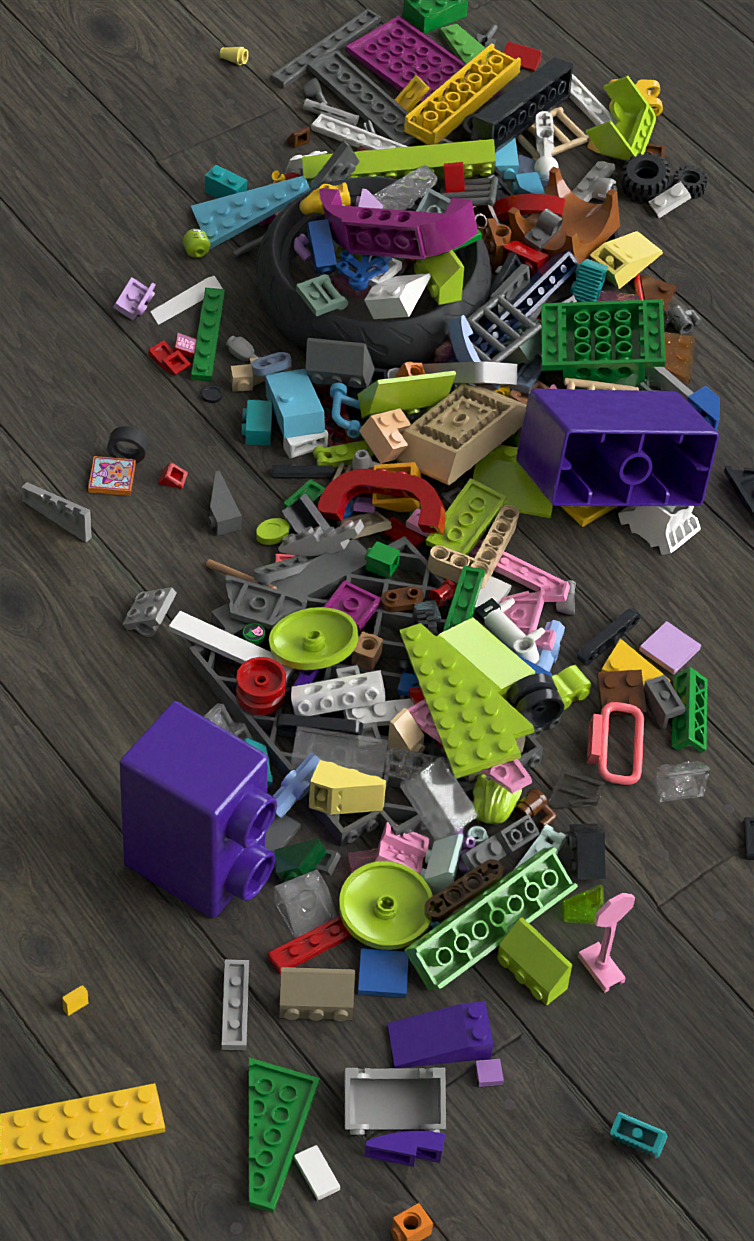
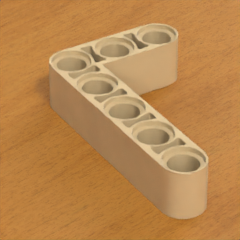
M505 505L500 509L475 558L444 546H434L430 551L427 565L428 570L433 574L458 583L463 566L484 569L485 576L481 589L485 588L515 531L519 516L518 509L511 505Z

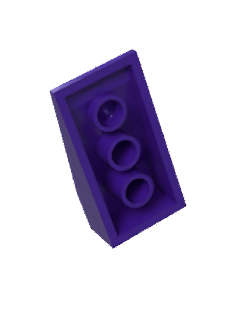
M485 1001L458 1004L387 1024L394 1069L491 1059L493 1039Z

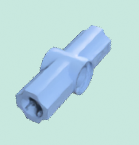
M552 620L547 622L544 629L555 631L556 639L552 651L537 648L539 660L535 664L549 672L553 663H556L560 642L565 629L559 621Z
M312 752L296 770H292L283 779L280 789L273 795L277 801L276 814L280 818L290 810L297 800H301L310 790V781L321 760Z

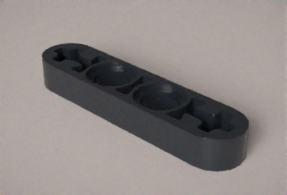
M633 608L626 610L586 643L579 651L577 659L585 665L592 663L634 628L639 622L641 614Z
M279 714L277 715L276 728L286 732L361 737L363 723L351 719Z

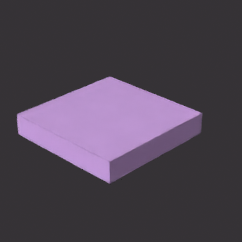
M666 621L640 646L639 651L674 675L700 650L701 644Z

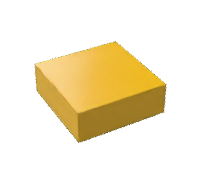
M83 985L62 998L63 1010L68 1016L88 1004V991Z

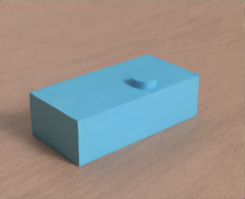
M305 369L265 375L266 397L268 401H272V411L284 438L325 432L324 410Z

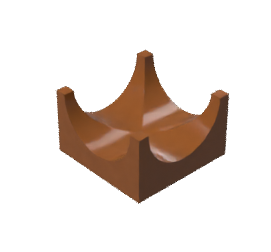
M553 166L549 170V182L545 195L561 197L566 201L563 216L561 217L563 219L561 230L540 251L552 258L555 254L570 250L578 264L582 263L585 259H589L590 254L604 244L620 227L617 191L610 189L606 193L605 201L602 204L588 203L577 197L567 187L559 168ZM513 207L508 212L512 241L517 240L527 245L523 242L524 237L535 227L541 213L523 218L519 209Z

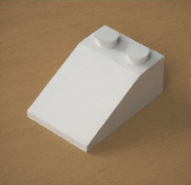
M430 274L394 276L373 286L364 300L373 318L409 317L431 276Z

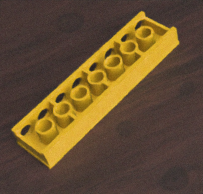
M491 43L407 114L403 131L427 145L438 144L456 129L468 115L473 114L520 73L521 58L518 57L515 60L494 49V44Z

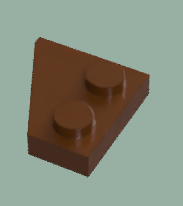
M641 275L644 300L663 299L664 316L677 286Z

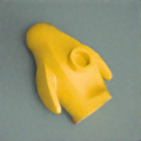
M346 182L337 186L330 184L321 185L300 202L299 208L307 218L313 213L324 214L320 200V188L339 189L343 206H350V195Z

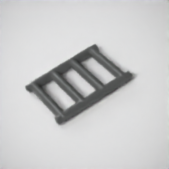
M496 176L492 178L464 179L465 191L446 193L444 180L441 182L439 193L449 199H471L473 206H493L495 203L498 178Z
M502 292L495 295L466 319L470 328L499 352L491 359L472 343L481 362L500 363L542 329L539 323H533L509 303ZM499 304L526 326L528 330L520 336L495 315L491 309ZM484 315L514 341L505 347L476 321Z

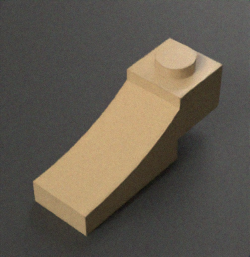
M250 358L249 365L231 366L233 392L253 390L255 385L265 381V377H259L252 372V362L258 358ZM291 366L287 368V370L285 371H278L275 373L291 371Z

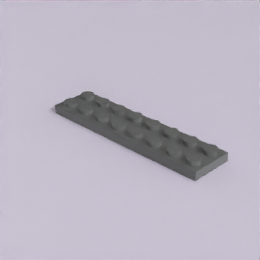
M336 50L308 63V70L366 122L370 120L375 130L384 138L405 146L418 141V139L403 131L405 116L409 113L339 51Z

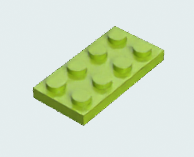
M470 478L445 513L446 522L443 535L431 533L426 539V545L432 548L434 546H444L468 556L500 509L507 502V496Z

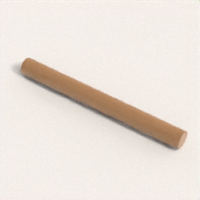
M211 559L206 562V567L217 572L258 584L254 577ZM270 584V585H263V586H267V587H270V588H273V589H277L276 586H273V585H271V584Z

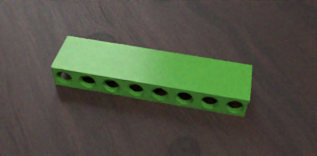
M545 847L405 949L406 954L428 990H440L498 947L521 917L530 923L578 887L576 883H572L558 859L555 847Z

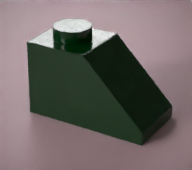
M319 838L275 849L276 874L284 885L294 884L307 879L326 855V848Z

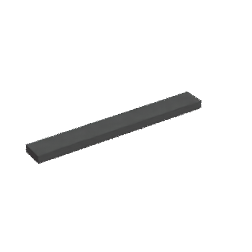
M366 9L271 74L270 80L283 89L309 72L308 63L336 50H341L380 23L381 16L370 9Z

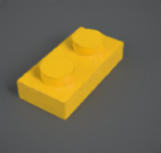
M415 75L394 101L410 113L430 88Z

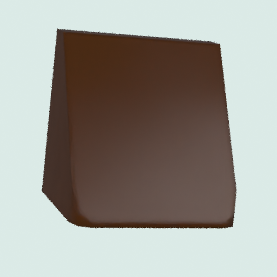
M310 128L300 129L288 137L287 142L293 149L309 143Z

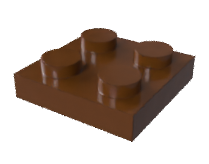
M642 669L597 673L601 710L610 702H620L636 706L643 715L647 713ZM612 711L610 712L609 717L629 716L632 714L620 711Z

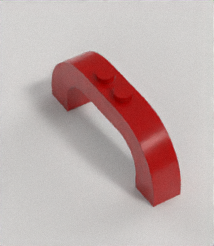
M377 468L376 470L356 469L338 476L325 488L317 507L324 519L342 522L345 508L352 498L362 493H374L412 498L420 502L421 511L418 526L422 532L443 535L446 522L444 505L435 489L427 481L404 471H396L395 473L388 472L382 468Z

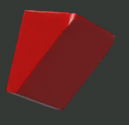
M170 462L163 469L158 484L182 489L188 472Z

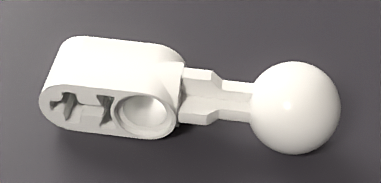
M546 111L539 112L536 115L535 124L536 147L540 158L536 161L534 170L538 172L539 177L542 179H549V170L553 166L558 168L557 161L551 157V154L554 152L553 116Z

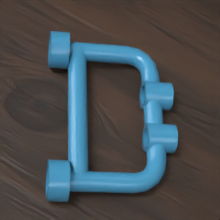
M334 383L330 389V396L333 398L332 418L338 426L347 429L349 437L356 438L361 434L359 430L362 426L356 420L349 422L340 416L341 403L360 410L359 400L346 396L347 387L343 383Z

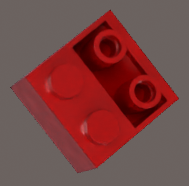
M517 240L507 243L503 247L504 262L510 252L516 253L521 264L529 266L530 278L550 259L549 255Z

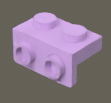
M131 277L113 308L134 320L137 315L141 316L147 308L145 302L149 303L155 293L152 290L155 284L152 283L147 288Z

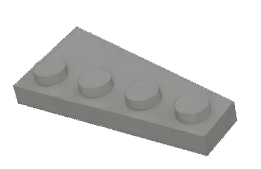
M28 482L21 487L23 502L85 543L92 538L89 509Z

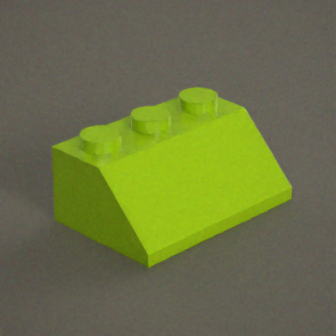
M453 250L425 257L424 260L417 259L414 264L416 275L430 274L431 277L426 287L430 291L431 297L439 305L462 300L464 266Z
M521 917L500 943L497 958L504 968H508L515 975L519 983L525 984L531 990L533 996L547 1006L567 990L572 964Z

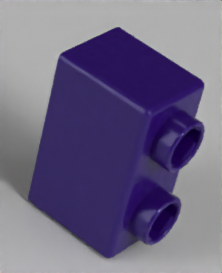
M532 389L528 396L516 461L553 506H700L704 501L719 434L676 391Z
M174 701L120 760L124 865L206 916L215 918L234 896L243 901H249L254 898L270 877L275 864V854L265 847L266 832L276 814L277 801L274 797L267 794L268 757L264 752L181 703Z

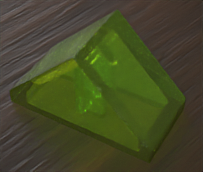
M600 884L563 900L564 921L595 924V915L604 905L603 886Z

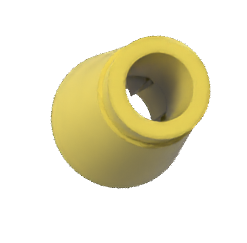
M222 47L220 58L238 65L246 64L248 50L244 49V47Z

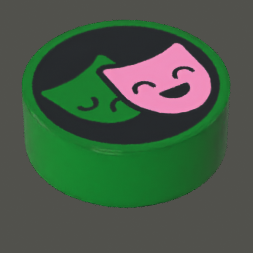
M252 623L244 627L243 640L254 645H259L264 641L265 629L261 625Z

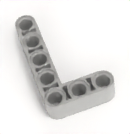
M497 362L422 364L426 374L455 371L456 376L452 385L463 383L517 385V364Z

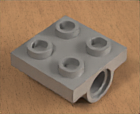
M172 587L140 592L136 596L135 602L128 611L122 625L126 630L136 629L141 635L147 637L154 636L177 593Z

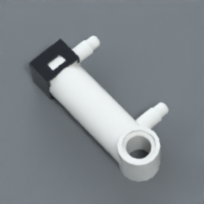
M491 598L474 609L481 621L512 652L533 663L538 662L539 654L535 640L540 638L545 633V630L539 628L526 636L503 613L515 603L513 598L505 600L500 604Z

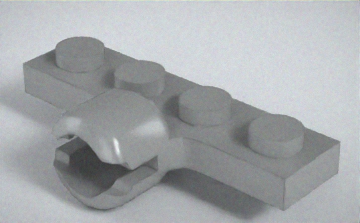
M598 161L572 192L586 202H589L592 198L605 201L606 193L610 189L615 191L618 189L616 185H612L616 184V181L609 178L616 170L615 164Z

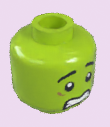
M191 229L184 235L183 245L189 256L199 258L209 252L210 242L203 230Z

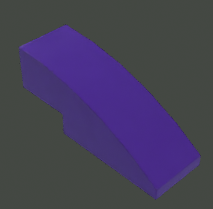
M406 1131L379 1136L366 1141L364 1157L414 1167L416 1158L440 1163L446 1133Z

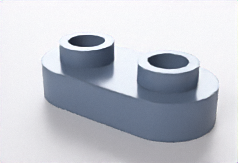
M278 352L255 359L252 362V372L259 377H265L268 374L285 371L291 366V356L285 352Z

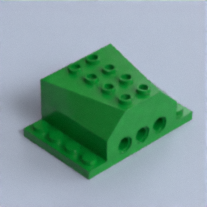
M663 299L541 303L542 371L563 370V383L565 378H574L636 387L645 381V367H665ZM575 387V389H584V390H587V388Z

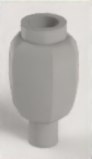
M231 336L228 339L226 345L229 347L230 353L237 359L246 362L250 361V358H258L254 354L253 346L243 337Z

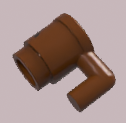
M536 788L530 789L514 807V811L520 819L528 814L533 818L541 811L545 815L538 823L541 829L546 824L550 825L556 819V813L547 805L548 802L545 795Z

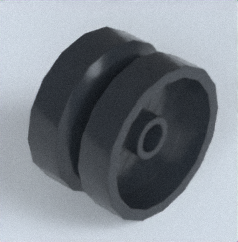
M532 674L518 680L509 689L507 695L510 705L533 725L534 729L554 722L563 713L565 707L559 692H557L558 689L554 680L547 674Z

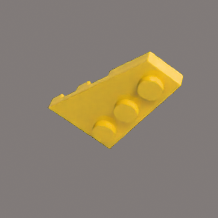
M621 639L601 672L642 669L643 685H645L647 680L664 675Z

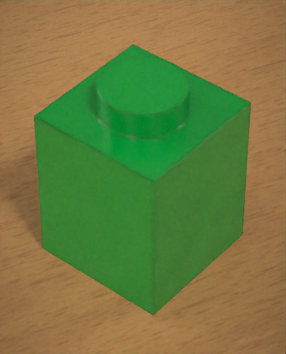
M376 541L374 546L369 548L365 554V560H367L366 570L390 579L399 565L400 551Z

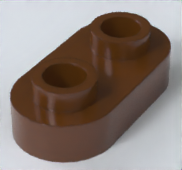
M414 586L388 590L381 596V607L387 612L417 609L424 602V592Z

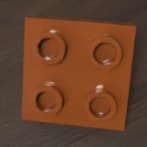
M495 218L487 219V226L484 227V243L488 251L493 274H496L497 268L505 263L503 247L505 244L510 243L511 229L506 225H497Z

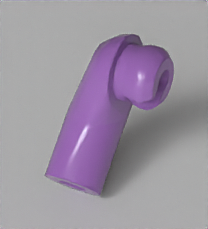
M457 827L451 831L450 836L456 834L463 835L461 850L475 846V839L471 836L466 837L467 833L462 832L464 830L463 827Z

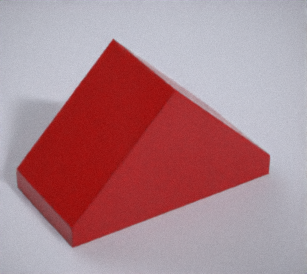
M463 162L444 163V186L446 193L465 191Z

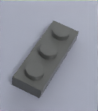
M521 264L491 294L490 299L502 292L505 295V299L510 303L530 283L529 266ZM499 304L492 308V312L500 314L504 310Z

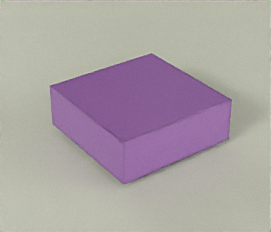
M356 497L354 511L375 513L377 506H373V498Z
M500 1059L475 1062L479 1087L503 1085L504 1079Z

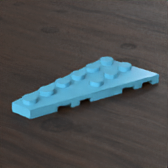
M300 176L192 205L191 208L200 229L206 233L210 242V249L283 210L289 203L311 189L305 177Z

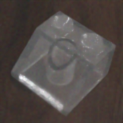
M697 761L683 762L682 764L675 765L666 764L656 767L653 783L659 802L702 797L710 772L709 766Z
M318 869L275 886L274 902L295 938L337 917L329 889Z

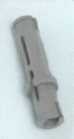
M306 98L303 105V110L316 113L318 116L324 114L355 127L359 120V115L327 106V103L324 102L318 103Z

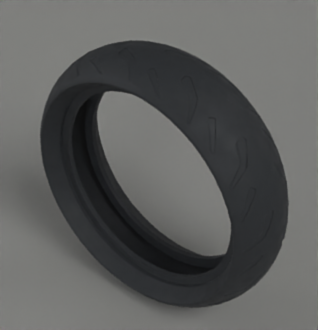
M357 177L326 183L337 186L346 182L350 195V206L356 207L357 196H361L362 189H367L383 205V209L416 211L428 189L407 181L382 177ZM320 186L309 190L289 203L269 225L262 239L256 262V282L259 296L265 312L271 322L275 324V327L288 341L305 353L307 352L308 338L365 343L374 368L387 369V372L393 368H401L406 362L426 364L440 358L453 349L451 339L448 337L449 321L462 315L467 319L487 303L492 275L488 251L483 239H480L453 251L464 266L461 301L441 304L427 313L401 320H360L332 312L315 316L296 291V284L290 274V267L298 255L294 250L295 238H298L301 234L307 237L308 222L325 220L324 214L313 213L307 218L299 208L300 202Z

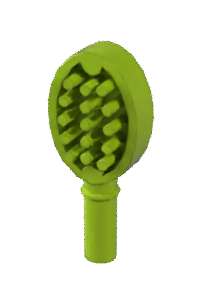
M269 519L258 526L256 539L265 545L277 544L289 535V530L292 528L284 519Z

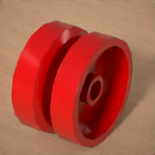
M255 657L242 663L237 671L236 698L239 705L245 711L254 715H267L280 709L285 702L286 673L284 667L269 657Z

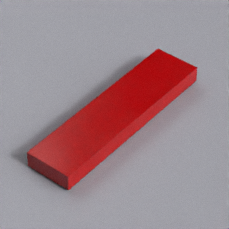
M338 916L268 952L267 957L279 975H281V967L294 968L353 936L344 926L341 917Z

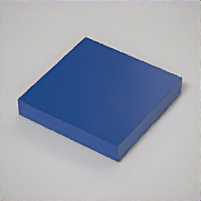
M361 948L358 994L406 998L409 959L406 952Z

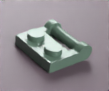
M326 274L296 285V291L315 316L335 309L343 310L348 305L346 298L338 293L331 284V279ZM322 288H325V289L327 290V292L330 294V296L333 298V300H331V299L328 297V295L325 293V291H324Z

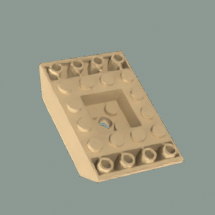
M463 383L404 430L402 437L407 443V447L397 457L396 461L399 463L415 462L421 473L450 485L523 426L527 405L489 389Z

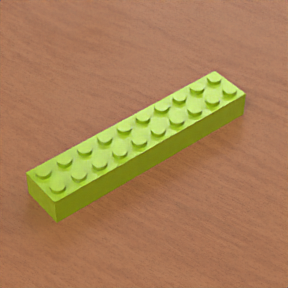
M494 139L357 151L354 153L360 162L347 179L382 177L410 183L422 179L426 182L433 181L434 178H442L444 180V163L463 162L464 178H470L472 175L477 174L489 176L495 172L496 165ZM333 154L302 156L303 173L309 185Z

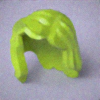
M479 774L473 791L475 799L470 811L471 817L487 824L497 825L505 822L520 799L522 789L511 794L492 779L487 780L485 774Z

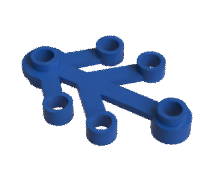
M344 250L340 253L342 262L337 263L336 268L339 274L349 278V285L353 290L361 291L368 287L369 279L381 273H386L389 270L388 261L392 260L393 257L380 256L370 261L374 255H363L361 262L353 257V254H350L348 250ZM349 265L358 270L357 273L351 271Z

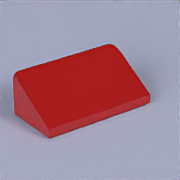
M513 42L506 44L504 54L515 60L518 57L521 58L520 68L535 72L541 61L542 52L540 50Z

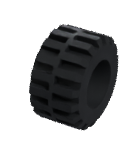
M639 153L636 157L634 155L630 157V160L625 162L622 173L623 193H626L625 196L627 198L631 197V200L634 202L638 200L640 204H643V202L649 204L650 200L668 190L670 180V167H668V163L663 161L662 157L658 158L656 154L649 155V153H645L642 155Z

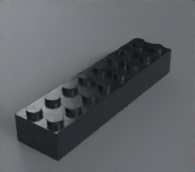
M554 57L489 106L485 107L472 119L473 132L471 141L494 139L496 153L536 123V115L539 112H550L570 97L573 64Z

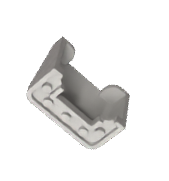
M344 1068L345 1129H350V1135L365 1134V1129H425V1131L440 1133V1129H446L445 1068Z

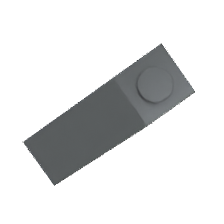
M219 470L215 472L208 523L211 529L214 528L217 536L241 530L242 516Z

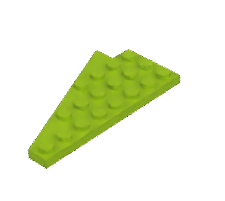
M421 623L401 629V638L455 779L521 758V752L515 739L534 733L533 725Z

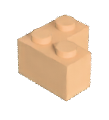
M399 408L372 415L359 431L382 464L396 460L407 447V443L402 435L404 430L411 424Z

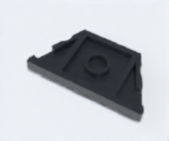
M725 466V475L754 520V469L744 467V470H733L732 466Z

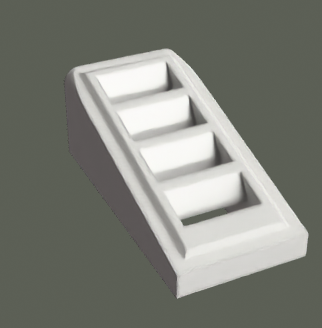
M325 430L322 433L284 438V450L291 459L313 452V449L317 446L325 448L328 446V432Z

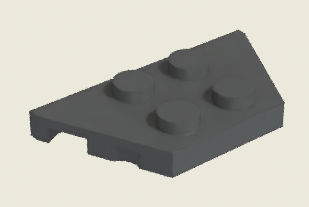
M343 140L309 185L310 189L333 181L347 179L355 171L360 161L346 141Z
M230 575L225 577L229 613L232 619L249 624L256 623L263 628L272 630L281 619L300 610L306 604V598Z

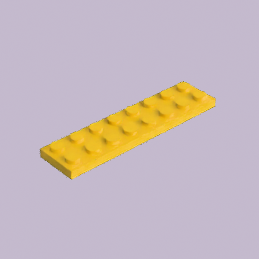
M156 1084L0 1114V1165L165 1132Z

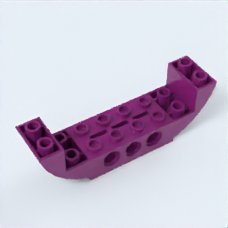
M320 188V200L325 219H328L331 237L338 245L347 249L350 254L424 260L425 257L439 255L461 246L478 232L471 199L452 198L445 213L343 206L339 189Z

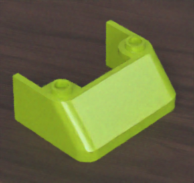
M626 76L603 86L613 101L610 112L612 117L617 120L616 126L610 120L586 130L587 135L602 155L625 161L630 160V157L633 155L636 157L639 153L644 154L656 122L653 109L630 77Z

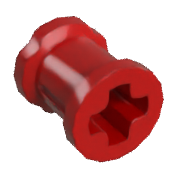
M445 580L442 586L437 589L434 588L429 592L430 599L437 607H442L445 601L454 597L456 585L451 580Z

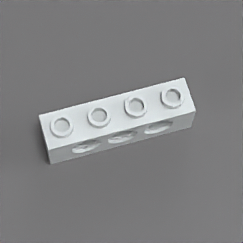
M381 670L292 687L291 700L295 715L312 716L385 702V688Z

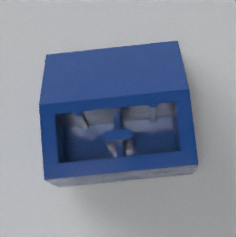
M704 386L688 396L687 402L717 431L720 419V397L707 386Z

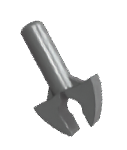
M492 24L485 35L477 34V41L480 44L485 43V48L491 43L495 46L496 39L492 37L498 29L497 25Z

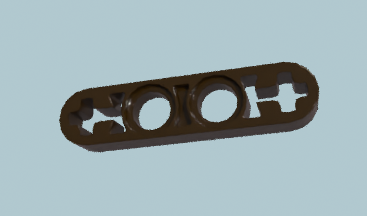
M489 859L429 898L424 906L426 918L433 922L440 921L497 883L503 873L501 863L497 860ZM488 868L492 870L496 869V875H494L493 873H489L487 875ZM470 879H475L480 883V886L476 889H471L466 883ZM450 892H458L461 898L459 901L453 902L447 896ZM431 906L439 907V913L436 911L430 912Z

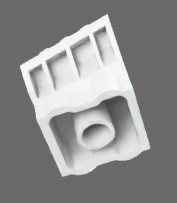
M627 506L618 513L621 525L629 524L632 533L640 535L650 543L651 547L659 546L662 555L672 553L701 530L698 518L691 514L694 506Z

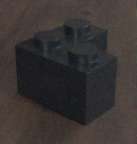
M597 823L570 824L569 831H566V844L570 845V849L574 852V859H570L571 873H574L578 880L606 879L605 832Z

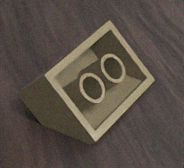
M281 967L279 1018L289 1020L308 1018L315 1021L322 1019H334L336 1021L352 1020L355 970Z

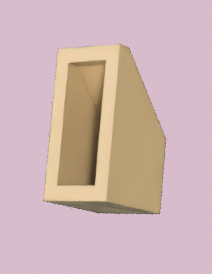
M403 708L390 721L388 749L409 763L414 757H419L424 750V734L410 712Z

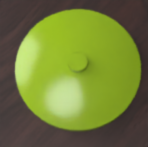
M325 607L299 610L287 615L273 627L269 635L270 650L273 657L279 663L293 669L316 670L326 668L343 661L355 650L358 644L357 625L348 614L340 610Z
M378 861L358 868L346 879L340 892L339 913L348 932L361 943L383 950L400 949L420 939L429 928L431 921L424 914V906L426 901L433 895L427 882L413 869L396 862ZM431 906L430 912H433L434 906Z

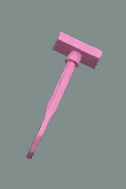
M621 893L608 900L598 910L594 923L596 926L605 927L602 944L597 942L578 954V958L604 993L609 991V987L619 982L621 985L625 982V976L610 958V951L617 922L633 908L635 897L632 894Z

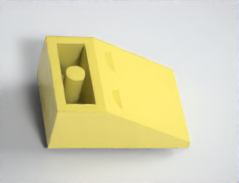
M636 231L605 242L591 253L590 257L592 261L608 266L605 278L620 289L663 254V252Z
M320 760L310 781L309 808L330 815L382 811L386 780L358 772L355 769L338 766L333 762Z

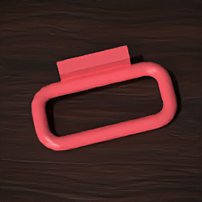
M610 702L602 708L600 715L593 714L589 722L587 764L596 765L598 762V773L607 782L632 785L641 777L644 716L639 708L631 704ZM612 711L630 713L635 717L633 773L630 776L611 774L606 767L609 714Z

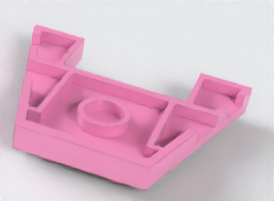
M568 581L560 582V586L554 588L545 586L541 587V591L529 593V591L502 597L500 603L510 598H513L515 601L503 613L527 636L537 629L544 602H566L570 586ZM545 630V633L535 640L536 647L552 651L556 639L555 631Z

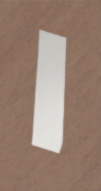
M216 277L206 278L150 311L158 325L202 301L205 287L223 289Z

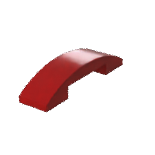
M519 194L495 201L492 208L498 220H509L508 212L513 207L519 209L521 215L540 214L548 208L559 217H562L566 200L561 197L545 194Z

